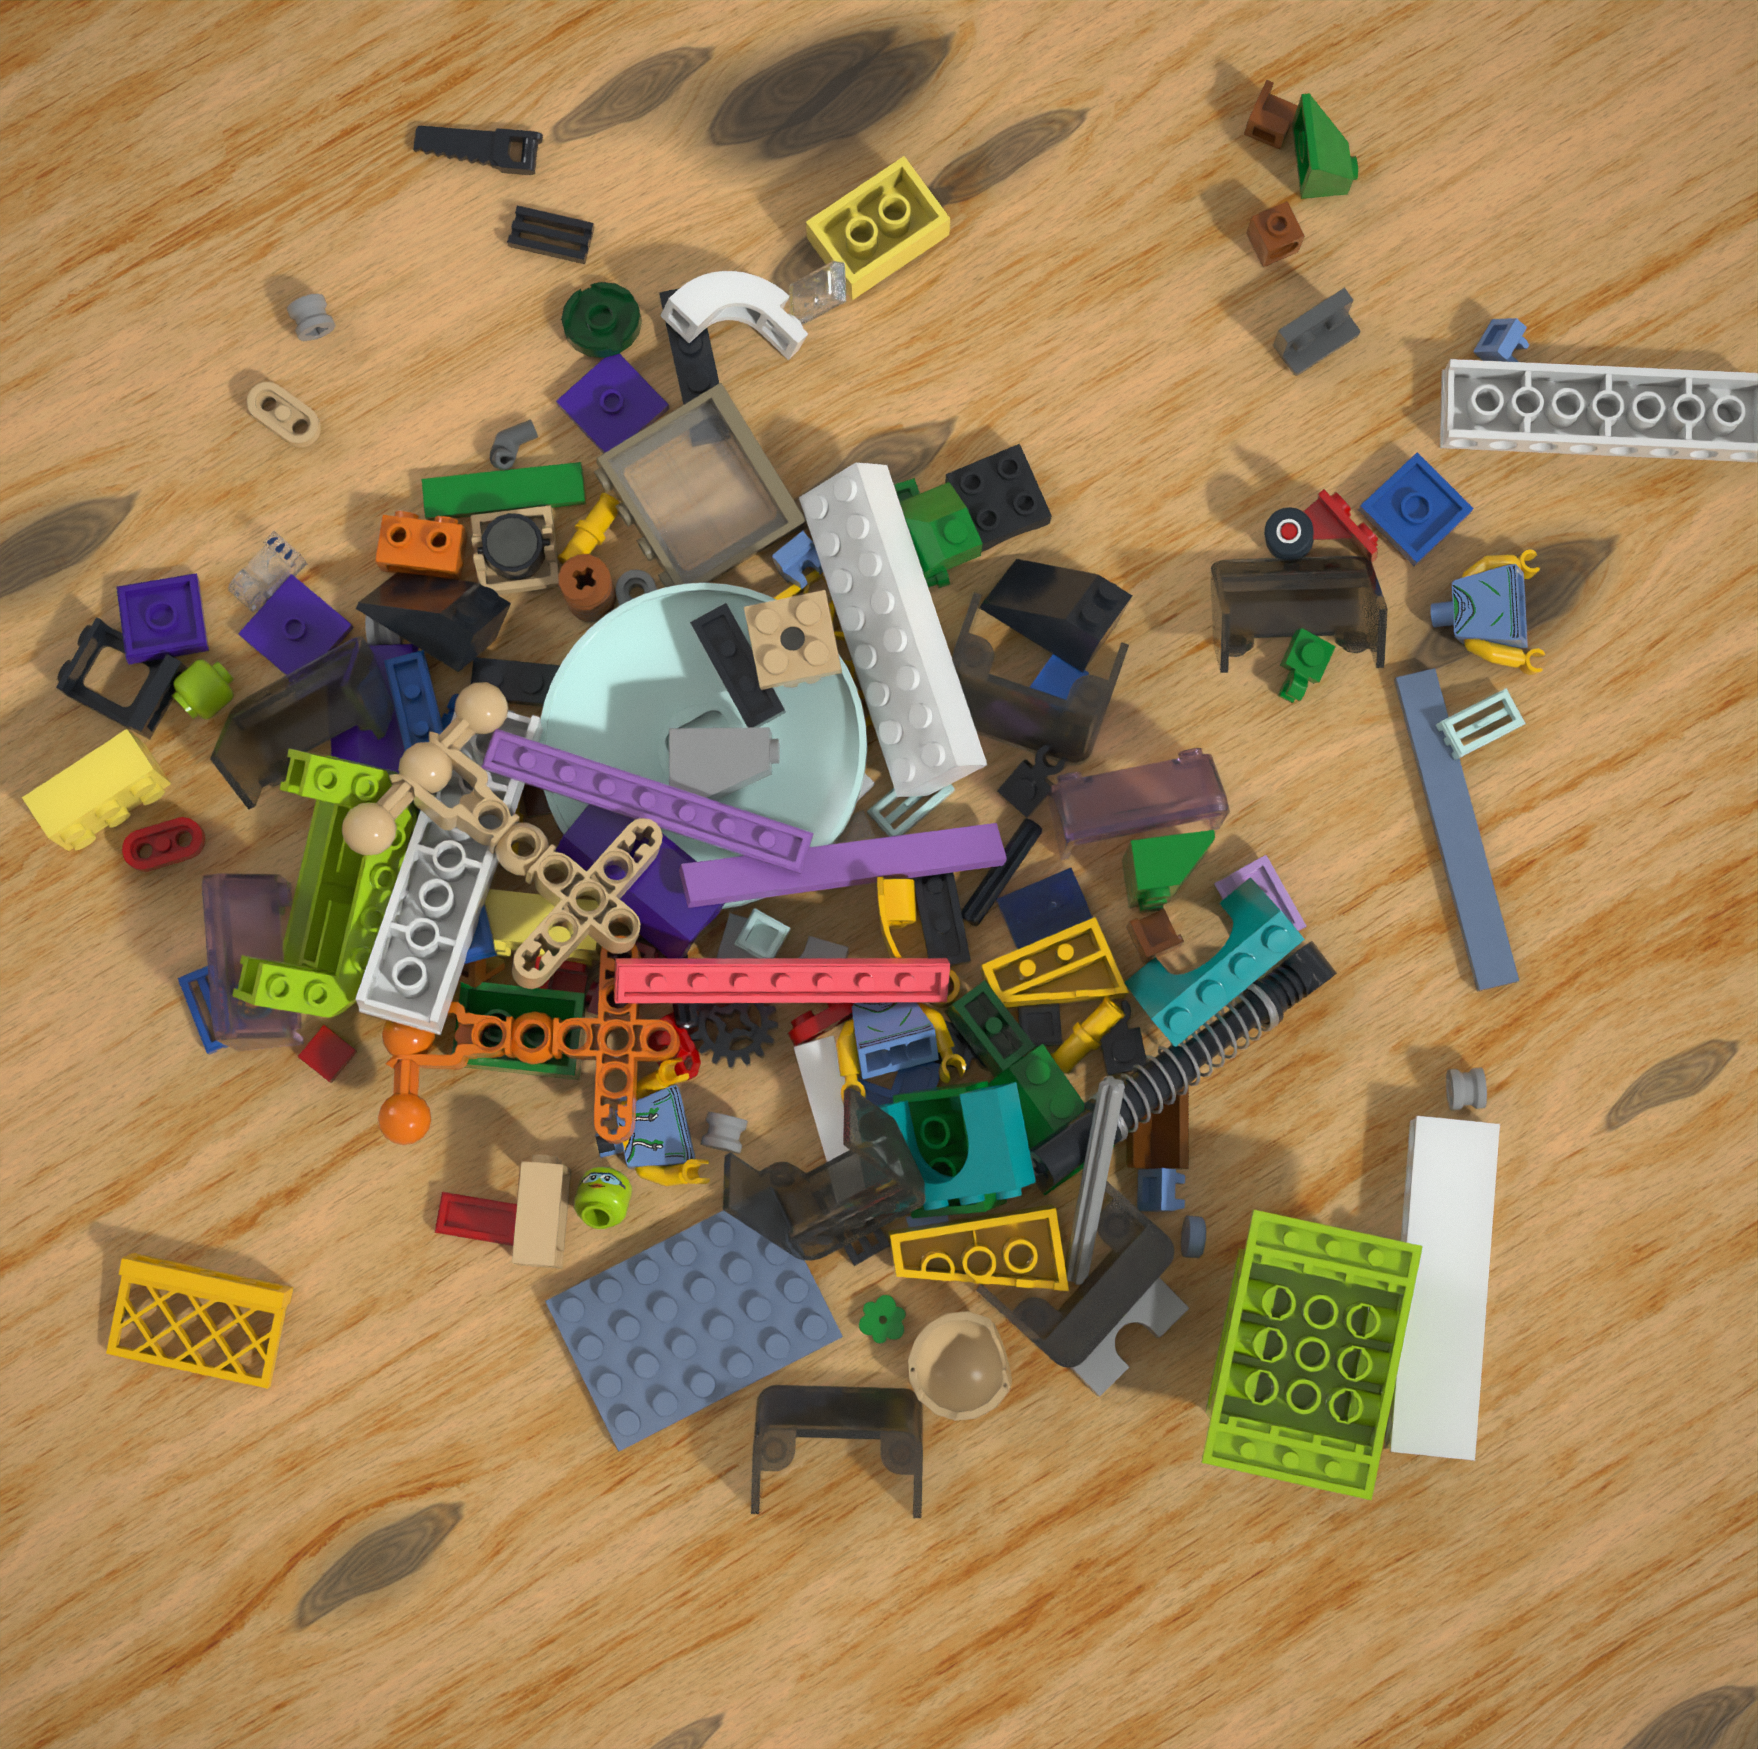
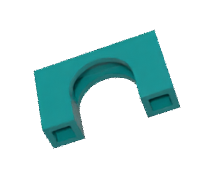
M1251 877L1219 903L1231 917L1233 929L1227 942L1209 961L1193 971L1174 975L1170 974L1155 956L1124 982L1150 1019L1175 1047L1305 940L1284 913Z
M1016 1082L979 1088L959 1094L968 1135L969 1149L966 1162L962 1170L955 1177L946 1176L935 1171L921 1156L916 1143L908 1100L870 1106L852 1112L871 1211L888 1209L889 1215H897L913 1211L912 1205L923 1203L924 1210H932L949 1206L948 1200L959 1198L960 1205H967L984 1201V1194L996 1193L997 1200L1008 1199L1022 1195V1187L1036 1183Z

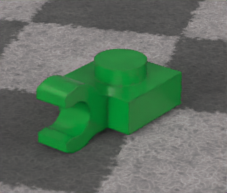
M1303 628L1297 629L1280 663V666L1289 670V674L1278 696L1290 703H1294L1295 700L1301 701L1307 690L1308 681L1313 684L1320 682L1336 646Z

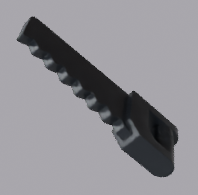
M418 126L415 131L413 150L414 152L423 150L426 155L434 152L437 157L445 154L448 159L456 156L459 161L468 159L471 164L479 161L482 166L490 163L492 168L499 169L501 173L534 175L538 144L543 142V134L535 131L497 128L496 131ZM511 142L522 143L520 162H514L510 158Z

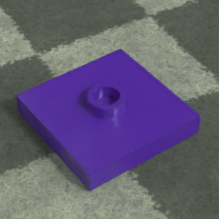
M621 354L602 359L556 401L561 410L603 454L652 425L670 409L669 404Z
M197 573L116 587L125 657L128 665L164 659L167 654L177 657L209 651L200 582Z
M291 574L238 635L301 688L326 660L327 654L332 653L354 627Z

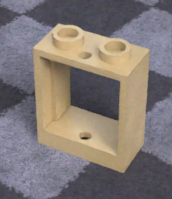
M533 1155L532 1162L521 1161L512 1263L531 1267L563 1268L571 1169L563 1165L562 1159H558L557 1156Z

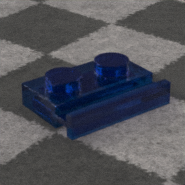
M1068 868L996 899V903L1017 950L1093 918L1072 868Z

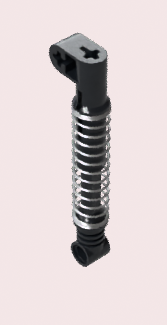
M1313 941L1295 952L1281 963L1279 967L1265 975L1264 978L1254 981L1238 995L1241 998V1002L1237 1004L1234 998L1232 1000L1234 1007L1228 1003L1226 1006L1230 1009L1225 1013L1222 1008L1220 1010L1222 1016L1216 1013L1215 1016L1218 1019L1213 1022L1210 1018L1208 1020L1210 1025L1205 1022L1203 1025L1206 1028L1202 1031L1198 1028L1196 1030L1198 1034L1193 1032L1191 1034L1193 1037L1191 1039L1186 1038L1185 1043H1180L1181 1046L1175 1047L1171 1042L1168 1048L1159 1046L1156 1057L1146 1055L1145 1065H1134V1074L1131 1076L1121 1074V1080L1125 1088L1114 1144L1126 1139L1128 1132H1136L1138 1122H1149L1151 1113H1161L1163 1103L1167 1105L1173 1104L1176 1094L1185 1095L1188 1091V1085L1197 1086L1200 1082V1076L1208 1077L1213 1072V1067H1223L1225 1058H1235L1237 1049H1247L1249 1040H1259L1262 1031H1271L1282 1022L1287 1009L1292 1008L1295 1003L1300 1002L1302 998L1310 995L1337 974ZM1256 1028L1258 1030L1257 1036L1249 1037L1248 1032ZM1244 1037L1246 1039L1245 1045L1237 1046L1236 1040ZM1232 1046L1234 1052L1232 1055H1225L1224 1049ZM1219 1055L1222 1057V1061L1220 1064H1213L1212 1058ZM1207 1064L1209 1065L1208 1073H1200L1199 1068ZM1098 1092L1084 1104V1111L1030 1149L1036 1185L1042 1193L1048 1191L1085 1162Z

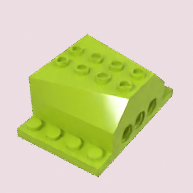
M1253 1209L1245 1250L1240 1248L1238 1250L1205 1411L1210 1421L1201 1462L1372 1500L1423 1246Z

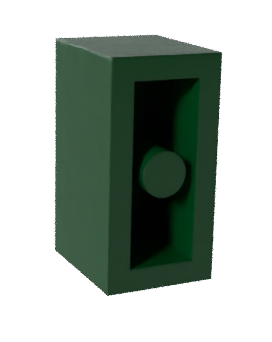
M985 980L945 1011V1014L994 1078L1036 1047Z

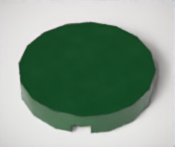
M598 282L590 284L591 288L583 291L579 289L573 293L564 305L561 320L566 339L576 351L589 357L605 358L620 354L633 344L640 334L642 318L638 303L628 289L616 283Z

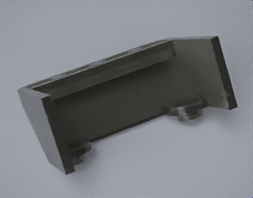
M1360 556L1302 557L1297 560H1282L1279 558L1229 559L1215 562L1211 566L1213 643L1220 673H1228L1229 657L1242 656L1254 647V638L1293 637L1295 631L1300 628L1316 636H1333L1335 643L1350 653H1361L1366 649H1370L1376 668H1384L1388 608L1370 560Z
M974 592L952 654V660L977 734L1034 754L1042 746L1051 743L1053 747L1047 753L1046 758L1059 762L1062 758L1066 757L1069 760L1068 765L1071 766L1086 762L1093 752L1129 645L1121 642L1109 680L1094 675L1082 676L1071 686L1067 700L989 674L994 660L993 648L986 639L972 634L980 612L982 598L981 594Z
M359 636L345 642L251 694L230 711L210 760L248 810L256 806L263 787L269 784L271 787H275L281 784V781L284 782L286 780L291 759L287 757L289 748L308 752L355 725L361 731L370 729L378 740L386 735L389 723L392 720L394 705L373 651L364 638Z
M849 1087L844 1090L843 1145L850 1150L807 1173L788 1162H776L758 1171L730 1152L724 1158L723 1210L795 1258L812 1261L821 1259L920 1208L925 1203V1182L896 1120Z
M1106 1181L1104 1198L1110 1203L1100 1213L1097 1233L1112 1250L1058 1311L1047 1301L1038 1297L1023 1300L1011 1311L982 1284L974 1291L1024 1338L1061 1367L1071 1368L1083 1363L1168 1268L1174 1258V1245L1171 1239L1108 1181Z
M772 1385L760 1393L756 1402L753 1439L751 1514H760L762 1512L763 1471H780L792 1462L796 1450V1437L881 1439L880 1455L884 1466L895 1474L913 1475L912 1516L913 1518L921 1519L923 1404L918 1400L914 1391L906 1388Z

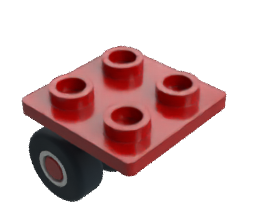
M1323 489L1318 493V499L1304 511L1292 507L1279 509L1268 518L1265 525L1266 545L1270 553L1282 561L1293 562L1302 559L1311 550L1314 540L1349 539L1370 563H1373L1378 555V549L1376 548L1378 546V538L1364 522L1357 526L1350 518V511L1352 509L1337 492L1330 496Z

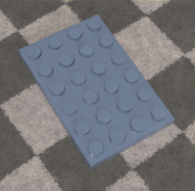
M769 1188L545 1301L618 1452L843 1337Z

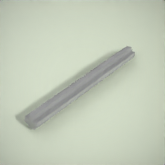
M1106 1076L1104 1081L1099 1083L1066 1258L1067 1281H1072L1075 1285L1083 1284L1084 1279H1087L1089 1275L1123 1099L1124 1083L1113 1076Z

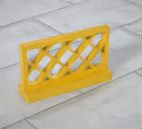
M131 1253L121 1259L118 1275L122 1276L106 1354L266 1389L271 1387L286 1308L291 1302L293 1287L137 1253ZM131 1283L146 1286L155 1302L137 1312L129 1299ZM158 1289L166 1290V1291H170V1292H168L167 1294H165L164 1296H162V1295L160 1294V1292L158 1291ZM175 1293L187 1295L196 1309L179 1321L165 1301ZM198 1297L208 1299L210 1301L202 1305ZM215 1302L227 1303L236 1317L235 1320L220 1330L205 1310ZM158 1305L172 1326L154 1337L141 1316ZM238 1306L250 1308V1310L243 1314ZM127 1310L131 1317L124 1321ZM257 1310L274 1314L271 1331L261 1338H258L246 1317ZM199 1313L212 1335L194 1346L181 1325ZM134 1321L147 1342L137 1349L119 1346L122 1328ZM239 1322L252 1341V1344L234 1354L222 1333ZM175 1330L187 1348V1351L177 1358L166 1356L157 1340ZM270 1337L266 1350L262 1342ZM214 1338L228 1358L217 1367L207 1365L197 1350ZM150 1346L154 1353L142 1350ZM256 1347L265 1361L262 1376L247 1373L237 1358ZM191 1355L195 1362L184 1360L183 1358ZM231 1363L235 1370L224 1367Z

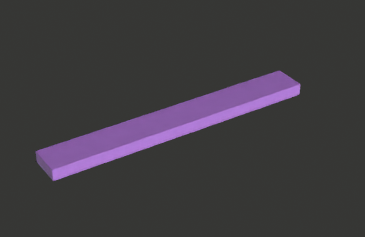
M496 729L492 734L481 766L486 771L634 820L640 818L650 819L656 822L662 829L801 874L814 833Z
M997 823L809 847L801 874L746 856L681 864L679 873L687 906L692 908L877 883V877H883V880L907 879L1003 866L1007 858Z

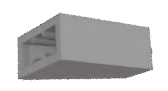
M769 727L669 728V786L714 801L772 775V764H779L780 762L779 739H772V732Z

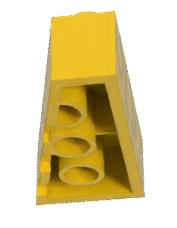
M1052 1204L888 1231L896 1277L1069 1291L1057 1212Z

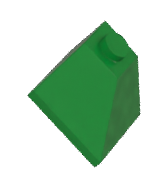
M1301 94L1292 122L1301 199L1348 195L1353 180L1358 179L1357 157L1350 156L1349 142L1311 94Z
M950 482L900 502L925 579L981 556L983 543L967 507Z

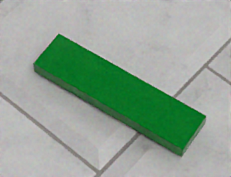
M581 462L421 479L425 519L429 521H434L436 516L462 518L471 517V515L550 505L551 508L586 504Z

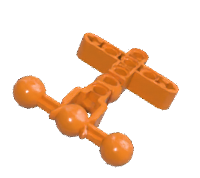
M621 935L615 936L616 938H626V936ZM634 944L633 948L627 953L632 955L631 958H641L640 951ZM602 947L600 953L598 1018H570L562 1021L560 1018L553 1019L546 1013L533 1011L524 1013L516 1019L507 1016L505 1022L495 1016L469 1013L459 1002H451L447 1017H457L459 1027L454 1034L458 1045L455 1053L452 1055L427 1054L433 1046L434 1033L387 1020L383 1027L382 1038L385 1048L392 1055L385 1064L394 1069L393 1095L387 1098L380 1107L378 1115L379 1128L385 1138L392 1143L400 1145L414 1144L427 1133L431 1123V1112L426 1101L418 1096L420 1067L459 1070L467 1066L469 1059L501 1057L504 1054L509 1058L516 1057L524 1063L539 1064L544 1063L553 1056L556 1059H562V1054H565L569 1058L577 1060H596L595 1130L599 1136L609 1143H624L630 1139L635 1129L638 1061L662 1062L673 1058L679 1050V1036L673 1026L666 1021L639 1019L640 1003H628L625 1007L619 1009L609 1005V995L614 990L615 978L609 979V975L615 976V960L611 958V955L617 954L611 953ZM492 1026L500 1027L503 1033L501 1042L495 1047H485L482 1042L484 1031ZM534 1027L542 1028L545 1034L543 1043L537 1048H527L524 1044L525 1033ZM576 1028L585 1030L587 1034L586 1043L579 1049H569L565 1042L568 1032ZM614 1030H625L629 1035L628 1044L623 1049L617 1051L608 1048L607 1038L609 1034ZM659 1030L667 1031L671 1035V1042L668 1048L659 1052L650 1049V1036ZM614 1071H622L627 1075L625 1088L620 1092H609L605 1085L606 1078ZM605 1099L614 1102L627 1100V1106L618 1104L617 1114L621 1120L625 1121V1126L618 1127L617 1134L612 1135L611 1130L604 1126L605 1121H610L613 1117V1107L610 1104L604 1105Z

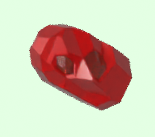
M674 1012L667 1014L658 1020L671 1024L680 1040L679 1050L671 1059L680 1057L682 1061L676 1063L674 1071L677 1076L688 1073L689 1079L687 1081L698 1075L701 1064L700 1055L687 1030L676 1026ZM663 1030L654 1032L649 1038L650 1049L657 1052L667 1049L671 1042V1035Z

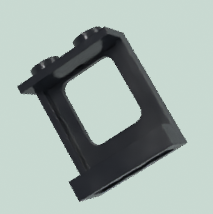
M96 617L92 626L87 625L81 632L78 639L79 648L73 659L67 660L61 667L57 677L59 683L56 688L67 697L150 740L174 699L172 694L176 692L173 685L175 678L185 671L187 667L181 661L168 654L164 659L141 662L149 667L150 672L135 700L129 707H122L85 687L84 680L101 650L105 647H112L125 654L123 634L109 627L104 621Z

